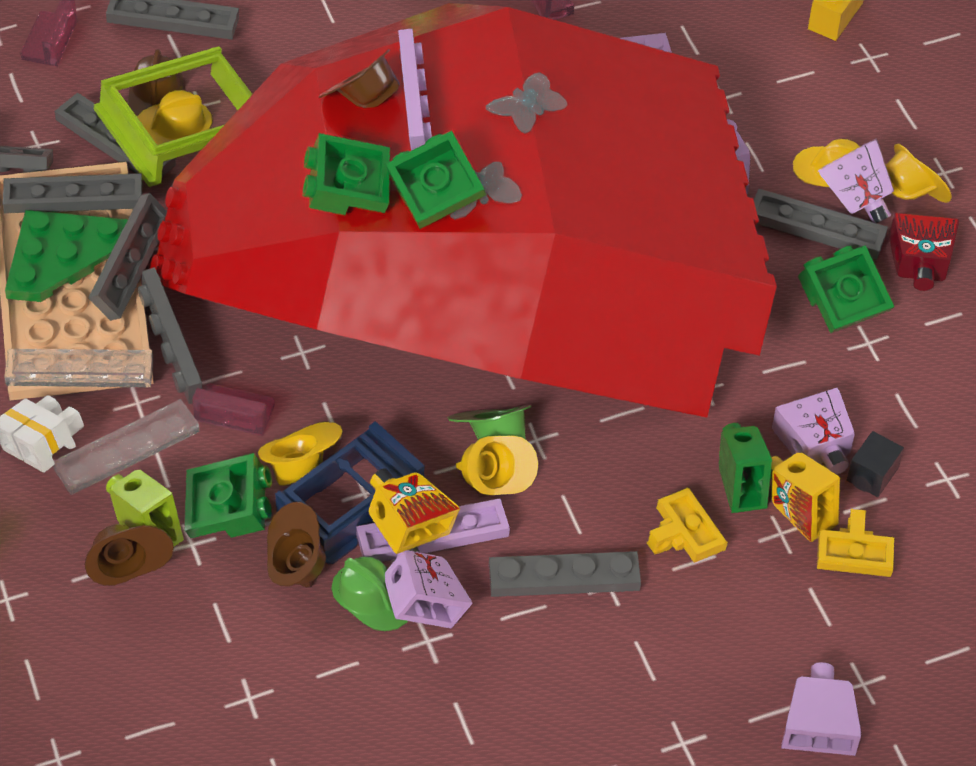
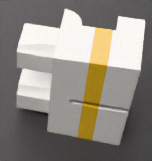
M49 395L37 404L25 398L0 416V444L7 453L22 461L24 460L25 463L45 473L55 464L52 458L54 453L63 446L69 449L76 447L72 436L81 430L84 424L77 410L69 406L62 411L56 399Z

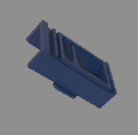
M376 421L369 425L367 431L282 492L279 490L275 493L277 513L281 507L291 502L306 504V500L316 493L322 492L341 478L343 473L347 472L371 494L331 525H328L317 514L320 543L325 550L327 564L336 563L357 547L356 526L375 523L369 515V506L376 490L352 469L354 465L365 458L378 471L386 468L396 479L414 472L424 477L425 465Z

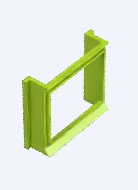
M219 46L101 80L100 103L94 104V110L139 174H142V178L149 187L161 184L164 161L202 150L224 125L157 145L118 90L212 63L211 76L235 108L239 110L252 96V93L222 55V49Z

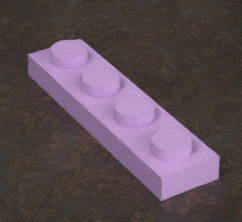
M413 29L398 30L409 139L412 151L424 145L432 137L430 122L423 123V118L430 117L427 95L420 96V91L427 90L424 69H417V64H424L421 42L414 43Z
M501 499L459 506L460 511L450 534L418 546L420 553L509 537L510 528ZM375 523L356 526V535L362 557H373L381 562L397 558L396 553L392 550Z

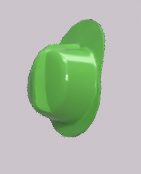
M531 405L511 409L461 412L450 415L448 420L470 422L477 439L487 436H518L526 439L524 410L530 408Z
M363 556L355 559L349 557L345 561L344 568L339 570L333 578L331 589L334 599L363 624L374 630L390 631L405 625L408 621L396 619L393 613L385 583L387 567L380 560L373 557Z

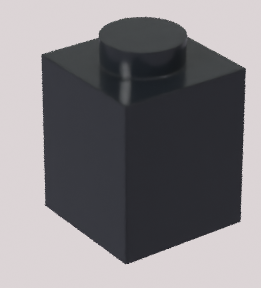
M872 431L852 458L846 481L852 483L861 491L879 497L898 470L904 447Z

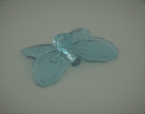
M535 73L527 78L523 84L524 92L516 88L513 91L515 97L506 96L495 99L486 105V110L502 116H512L518 129L523 133H528L536 121V114L543 115L544 110H562L567 106V101L559 93L549 90L550 82L547 76L542 73Z
M493 162L484 167L481 172L475 171L486 193V196L480 198L481 204L488 203L489 198L487 194L498 202L510 204L520 201L522 194L519 186L511 179L503 177L504 168L501 162ZM477 200L451 213L450 217L453 219L465 217L476 207Z

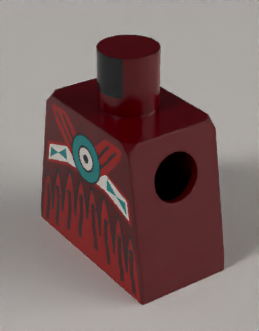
M894 213L889 241L896 274L902 278H912L914 288L920 291L932 289L934 281L945 280L951 261L959 219Z

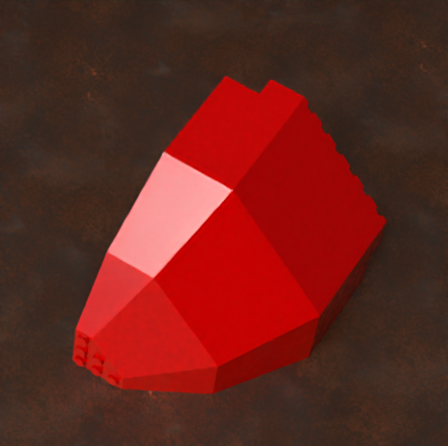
M456 3L442 5L281 63L174 179L173 187H170L166 194L165 204L168 209L165 221L161 222L158 229V240L160 241L157 255L153 256L150 264V269H156L163 286L194 297L308 328L518 379L705 418L708 417L724 348L760 356L777 287L774 275L769 274L766 269L765 263L769 260L764 237L757 235L755 225L759 222L753 198L747 197L745 188L749 181L744 162L737 160L736 150L739 148L734 125L728 124L726 115L730 110L724 90L718 89L717 80L720 77L718 66L510 7ZM413 29L414 43L421 42L424 64H417V69H424L427 90L420 91V96L427 95L430 117L423 118V123L430 122L432 137L438 134L444 135L450 131L453 132L484 187L486 196L419 229L409 208L405 205L390 175L389 205L385 213L349 206L346 214L342 215L309 208V198L303 197L302 192L305 177L310 175L311 169L304 168V157L307 147L314 146L319 133L390 147V162L399 153L411 151L398 30ZM390 49L385 58L398 79L400 86L383 103L376 107H359L337 90L322 98L318 97L341 81L369 67Z

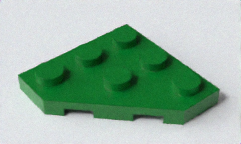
M25 210L5 287L6 299L42 302L53 296L52 291L67 282L72 285L94 272L96 265L109 258L128 219Z

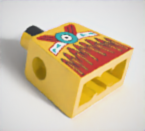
M796 453L785 461L781 460L778 456L771 457L770 479L772 480V502L774 506L810 542L818 538L820 529L831 530L839 523L840 477L804 453Z
M383 468L372 476L370 484L376 491L369 506V515L396 554L450 534L460 507L421 474L414 472L396 479L386 468Z

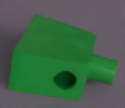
M738 423L728 424L721 432L718 464L731 513L767 509L772 458L758 427H742ZM743 471H745L748 474V479L746 481L743 475Z

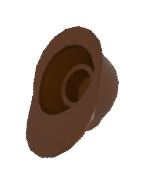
M156 49L154 55L144 57L138 61L134 71L170 61L171 59L162 56L161 51ZM176 73L130 87L128 101L129 107L134 114L138 116L143 110L160 104L161 99L169 92L182 90V73Z
M390 49L369 67L341 81L318 97L322 98L337 90L359 107L370 108L383 103L400 86L398 79L385 58Z
M291 502L281 507L273 516L268 527V576L273 583L281 587L301 585L306 588L312 587L313 581L320 575L326 563L325 550L320 543L317 514L311 506L302 502Z
M122 524L108 526L98 533L93 541L92 548L86 555L84 564L86 573L98 584L115 586L155 571L164 566L172 557L174 550L172 538L164 530L155 526L142 525L132 528Z

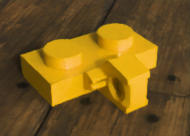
M690 488L658 499L657 510L664 520L660 522V527L649 532L650 536L647 542L654 555L668 551L672 547L676 551L684 548L695 563L726 550L728 542Z
M851 509L847 529L840 528L839 531L820 529L817 569L891 577L894 560V537L873 535V531H865L866 510Z

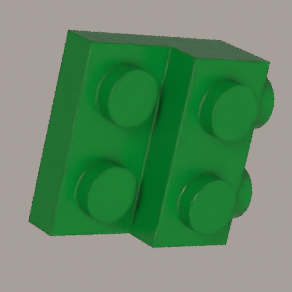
M452 131L444 135H435L428 139L424 145L412 151L401 152L391 162L386 164L395 187L405 205L409 208L419 229L486 196L484 187Z
M319 133L314 146L307 147L304 157V168L311 169L310 175L305 177L302 192L303 197L309 198V208L342 215L346 214L349 206L385 213L389 205V172L386 164L390 162V147Z
M851 245L846 246L833 253L834 257L823 260L822 256L816 257L803 265L805 269L798 275L811 306H818L830 334L889 312L894 308V304L866 245L853 249Z
M252 453L186 470L184 531L190 538H195L225 530L233 538L265 530V519L272 516L270 501L265 496V488L272 486V476L269 468L263 466L256 455Z

